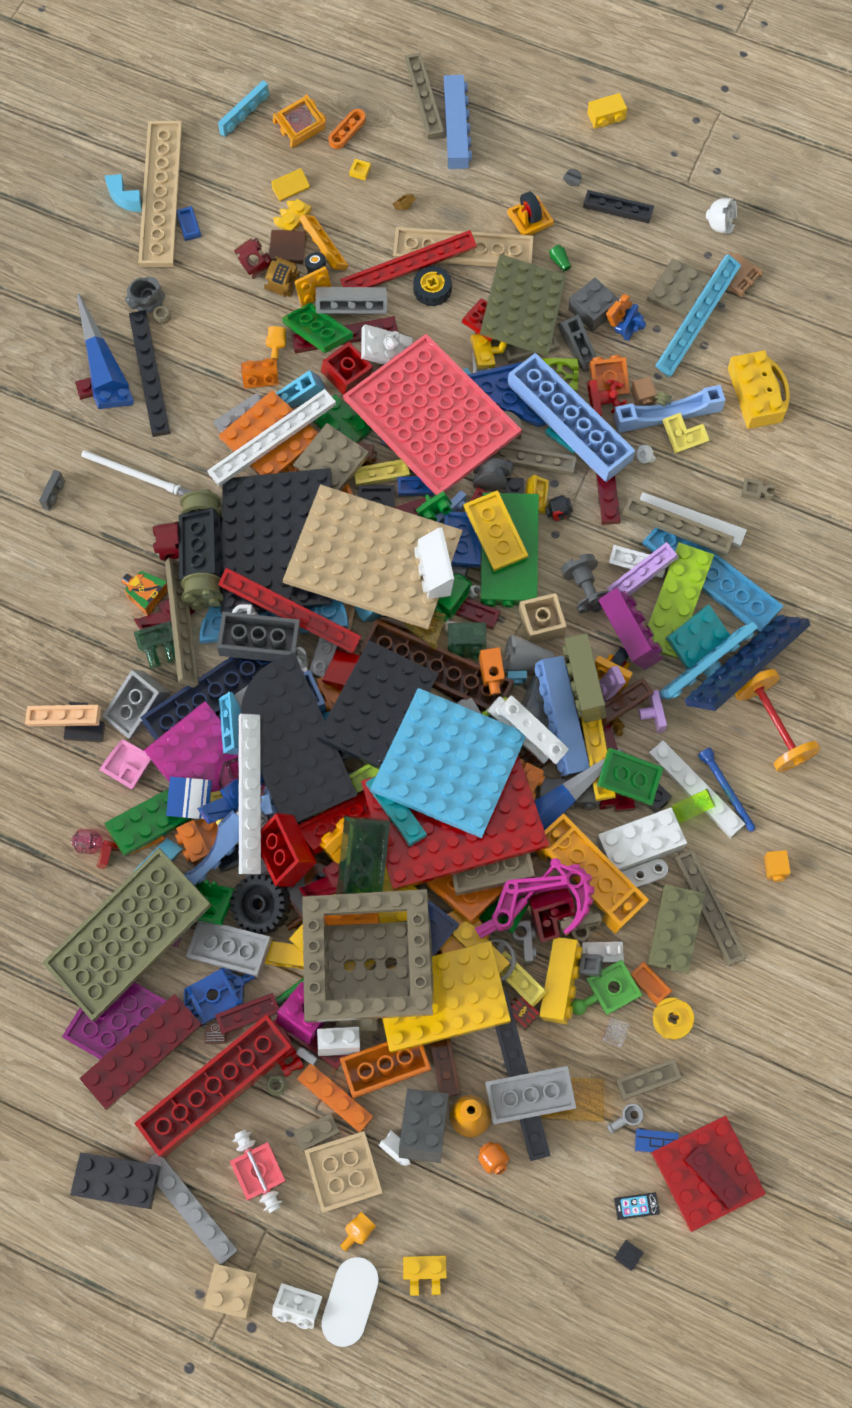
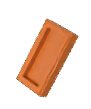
M642 962L631 973L635 983L656 1005L672 992L645 962Z

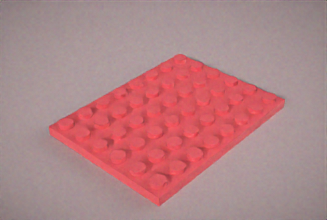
M427 334L423 335L343 395V399L435 495L442 491L444 493L522 433V429Z

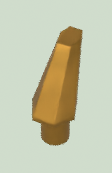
M618 718L610 723V725L615 730L616 736H622L625 725Z

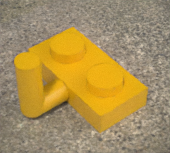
M480 334L471 335L470 341L477 369L494 368L495 360L493 354L504 353L508 343L500 342L498 347H491V342Z

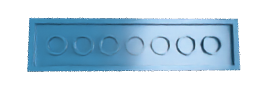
M655 528L643 540L642 544L652 552L667 542L674 551H676L678 543H682L714 554L702 591L743 623L749 624L754 622L758 627L754 631L758 634L783 609L784 605L709 548Z

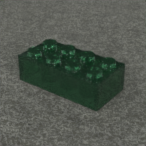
M344 816L336 895L383 892L390 821L383 818Z

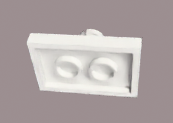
M365 324L362 327L361 359L384 365L412 344V337L398 334L399 332L397 331L391 332Z

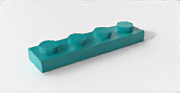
M376 776L366 782L369 790ZM371 792L409 847L427 837L426 832L408 807Z

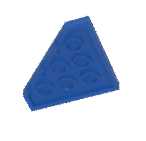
M523 362L467 374L503 411L512 412L520 419L537 427L548 425L507 385L509 373Z

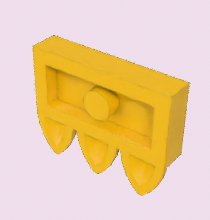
M299 199L287 201L289 209H280L282 217L273 218L274 223L279 228L295 231L302 223L299 220L303 214L308 215L312 211L311 206Z

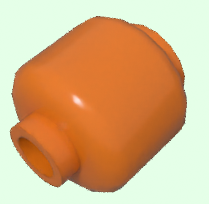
M488 1142L480 1148L478 1160L488 1174L496 1173V1175H500L507 1170L506 1165L509 1162V1156L499 1143Z

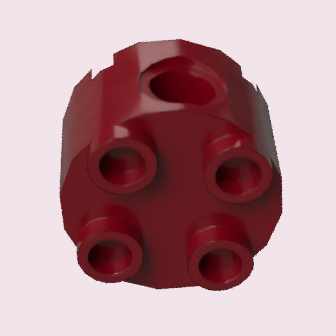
M250 238L234 249L235 254L239 253L240 255L238 260L249 275L252 274L253 279L266 272L272 262L268 253L264 254L261 250L262 245L257 238ZM250 255H256L258 260H252Z
M179 521L153 526V534L156 537V542L153 543L155 554L159 553L161 561H166L168 558L179 559Z

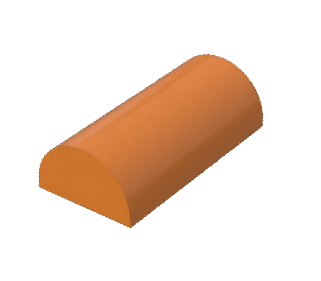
M384 1042L340 1058L353 1099L432 1071L423 1045L390 1053L388 1042Z

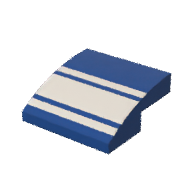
M170 776L166 816L204 819L197 808L210 803L212 780Z

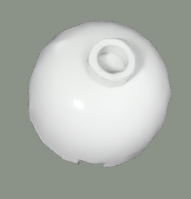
M720 198L707 210L706 219L709 221L711 228L716 232L730 234L733 231L735 224H732L733 219L737 218L736 201H733V198Z

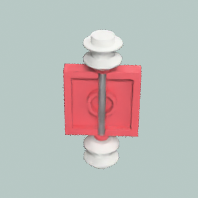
M240 1131L235 1134L233 1142H238L239 1147L236 1150L245 1152V1154L231 1160L230 1164L246 1200L249 1201L263 1194L259 1202L265 1203L266 1207L263 1211L268 1210L270 1214L280 1209V1204L283 1202L278 1201L276 1198L279 1192L271 1191V1189L286 1182L269 1143L267 1142L252 1149L256 1140H250L249 1136L252 1132Z

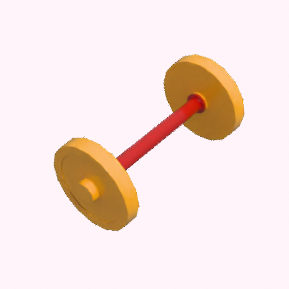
M769 669L756 674L734 695L739 701L759 696L789 749L787 753L779 757L773 764L777 772H783L811 759L821 750V747L817 741L807 742L798 747L795 746L765 693L766 690L775 685L780 679L777 670Z

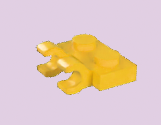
M446 1256L403 1257V1280H410V1296H419V1280L428 1279L432 1281V1295H441L440 1279H447Z

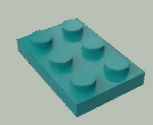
M706 605L665 639L686 669H688L728 638L730 634L711 606Z

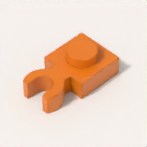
M623 294L620 301H616L608 309L606 315L611 326L617 327L626 315L625 310L631 307L632 302L628 301L630 299L629 295Z

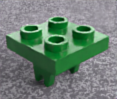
M205 880L204 883H197L196 888L212 904L198 921L222 925L231 906L230 899L234 898L231 895L235 889L219 886L215 881L212 884L208 880Z

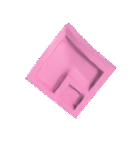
M122 739L99 770L134 790L152 761L143 750Z

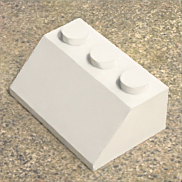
M438 528L418 539L417 547L414 548L416 559L419 558L420 564H418L420 576L423 575L424 579L422 581L423 592H427L428 599L451 596L454 582L443 528Z

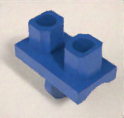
M633 304L631 308L626 309V315L622 319L625 321L620 322L617 327H614L615 332L622 334L624 340L629 341L633 332L643 330L646 326V322L643 320L644 316L638 312L639 306L637 304Z

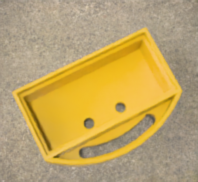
M766 350L731 357L728 371L747 429L783 422L789 405L790 392L787 379L781 368L767 356ZM776 376L778 377L783 386L785 393V401L782 400L780 386Z

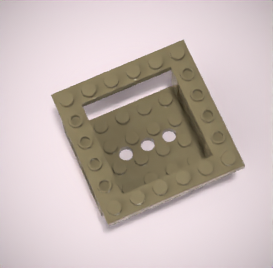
M427 889L302 897L304 1021L306 1023L433 1016L432 940ZM407 911V922L328 926L325 920V916ZM394 959L397 961V965L393 969H388L385 966L386 961ZM374 960L376 967L373 970H367L365 968L367 961ZM353 961L356 963L353 971L345 970L344 966L347 962Z

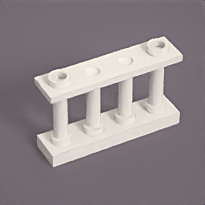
M512 695L506 701L502 697H498L487 709L489 715L495 720L522 732L526 736L523 746L541 763L544 764L548 759H551L557 764L569 750Z

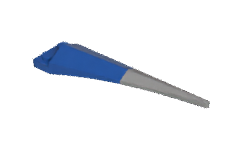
M78 293L77 301L84 332L93 397L98 409L131 406L134 400L129 390V384L82 297Z
M605 758L534 801L544 831L565 813L600 776Z

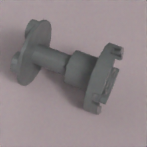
M583 554L575 562L573 559L566 562L561 567L563 578L566 580L575 579L577 586L583 588L586 598L577 605L579 614L591 610L593 613H596L603 609L598 599L610 591L596 592L593 585L595 578L592 571L598 566V561L593 554Z

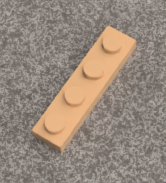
M99 705L27 706L25 725L28 727L97 726L100 721L101 707Z

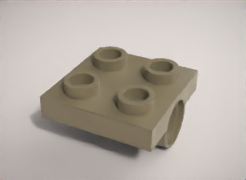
M590 911L584 917L582 923L568 935H565L563 930L573 922L575 916L564 918L558 928L560 938L571 936V939L578 940L580 944L586 942L590 931L597 930L602 922L600 913ZM581 929L585 932L586 936L580 938L575 934V931Z

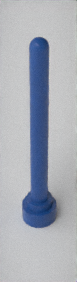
M711 747L703 750L698 754L701 762L708 764L745 823V826L750 832H753L755 825L714 761V751Z

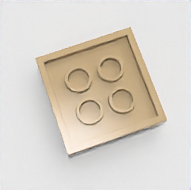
M365 1131L304 1150L321 1213L383 1194Z

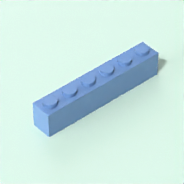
M444 75L448 169L469 168V161H472V151H468V147H471V136L467 137V133H470V123H467V120H469V109H466V106H468V95H465V92H468V84L464 82V75Z
M564 656L542 659L535 663V674L539 678V692L543 696L544 712L549 721L548 730L569 748L558 761L557 769L561 773V777L579 774L590 767Z

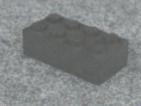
M222 612L217 644L219 656L275 661L294 652L297 658L300 620Z

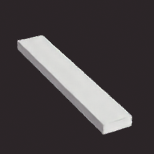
M643 492L640 500L733 536V546L740 548L747 529Z

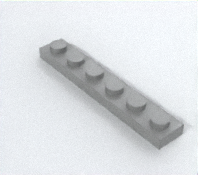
M155 1153L145 1163L161 1166L157 1186L219 1264L223 1265L238 1249L165 1158L159 1157Z

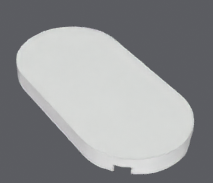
M360 1257L350 1258L341 1264L336 1273L322 1317L323 1334L329 1342L336 1346H350L357 1342L364 1332L379 1283L377 1270L367 1259Z

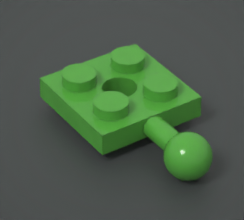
M621 959L603 969L601 977L590 976L586 980L594 994L584 1000L575 999L571 1006L573 1007V1014L582 1015L586 1012L588 1006L598 1001L607 1016L640 998L642 994ZM611 982H617L620 985V990L617 993L609 991L608 986Z

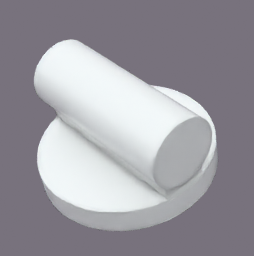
M642 445L637 449L636 456L641 463H652L656 460L650 446Z

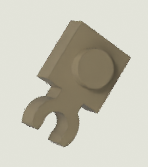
M744 478L741 497L759 500L760 496H763L767 500H772L774 494H769L767 491H774L775 486L772 484L762 486L763 481Z

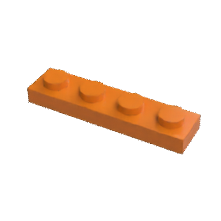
M309 1064L297 1078L299 1082L356 1131L362 1132L373 1119V1116L314 1065Z

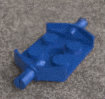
M221 968L185 988L184 1005L205 1026V1023L216 1018V1014L234 1008L239 1004L242 1005L244 1003V985L255 979V977L248 974L242 977L240 975L237 976L228 969ZM211 990L218 991L216 1000L212 1001L207 998Z

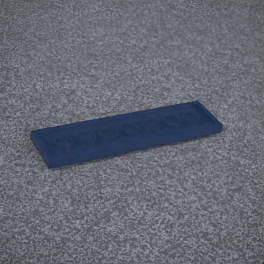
M784 615L775 617L758 635L753 637L744 647L740 648L733 657L729 658L714 674L704 680L697 689L693 690L684 699L686 706L716 711L810 626L809 619Z

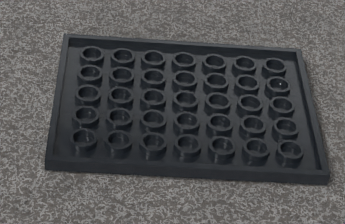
M331 468L233 477L222 484L223 573L226 568H229L306 608L333 606L332 598L283 583L286 570L320 485L332 488ZM221 587V593L223 594V601H221L220 605L221 615L222 612H232L236 606L242 604L252 605L257 613L270 612Z

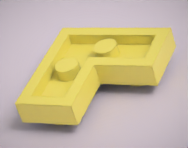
M681 413L662 420L675 454L710 441L704 424L686 429Z

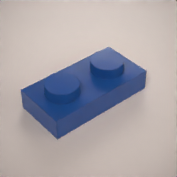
M418 476L397 477L398 497L425 496L426 494L434 496V493Z

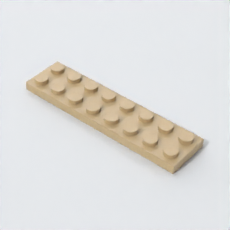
M396 227L393 259L466 231ZM472 232L477 248L439 263L496 267L499 255L502 254L531 264L533 236Z

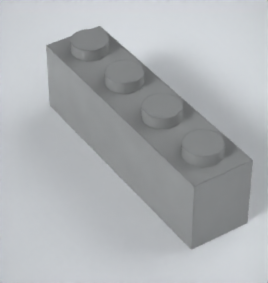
M316 287V313L387 314L386 287Z

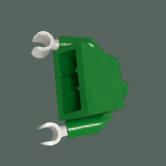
M453 574L454 582L451 596L439 597L434 611L437 619L442 624L444 623L443 630L446 633H451V630L448 628L449 624L452 628H456V623L448 619L454 617L468 595L470 598H476L478 595L474 593V590L476 592L481 591L480 586H472V583L461 574Z

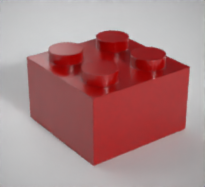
M348 342L323 360L321 373L344 395L370 376L373 366L368 360L361 359V353Z

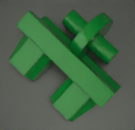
M444 491L431 498L426 494L425 498L427 501L416 509L420 517L437 521V514L442 512L443 515H447L452 511V503Z

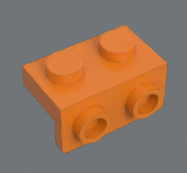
M266 358L262 361L248 360L241 363V373L245 389L279 385L277 359Z

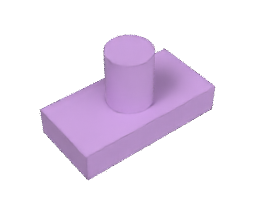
M654 690V695L649 698L651 707L639 709L638 712L640 720L654 718L657 733L665 732L667 723L659 691Z

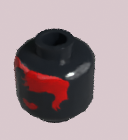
M564 495L549 499L548 506L545 507L548 518L552 517L555 522L570 518L571 512H573L570 499Z

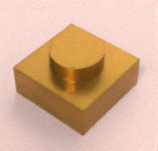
M404 194L392 204L395 209L404 211L412 206L411 203L416 199L413 194Z

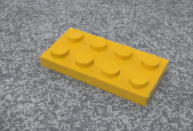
M498 490L463 504L493 572L528 558V553Z

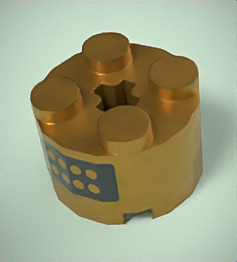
M276 256V261L272 260L267 270L265 279L268 280V285L264 284V289L283 297H291L294 291L292 286L294 281L298 280L300 271L297 270V264Z

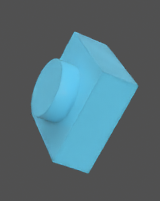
M508 671L507 678L514 680V686L523 685L527 681V671Z

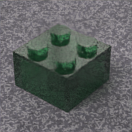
M486 622L447 623L448 651L463 658L479 660L480 650H485L487 644Z

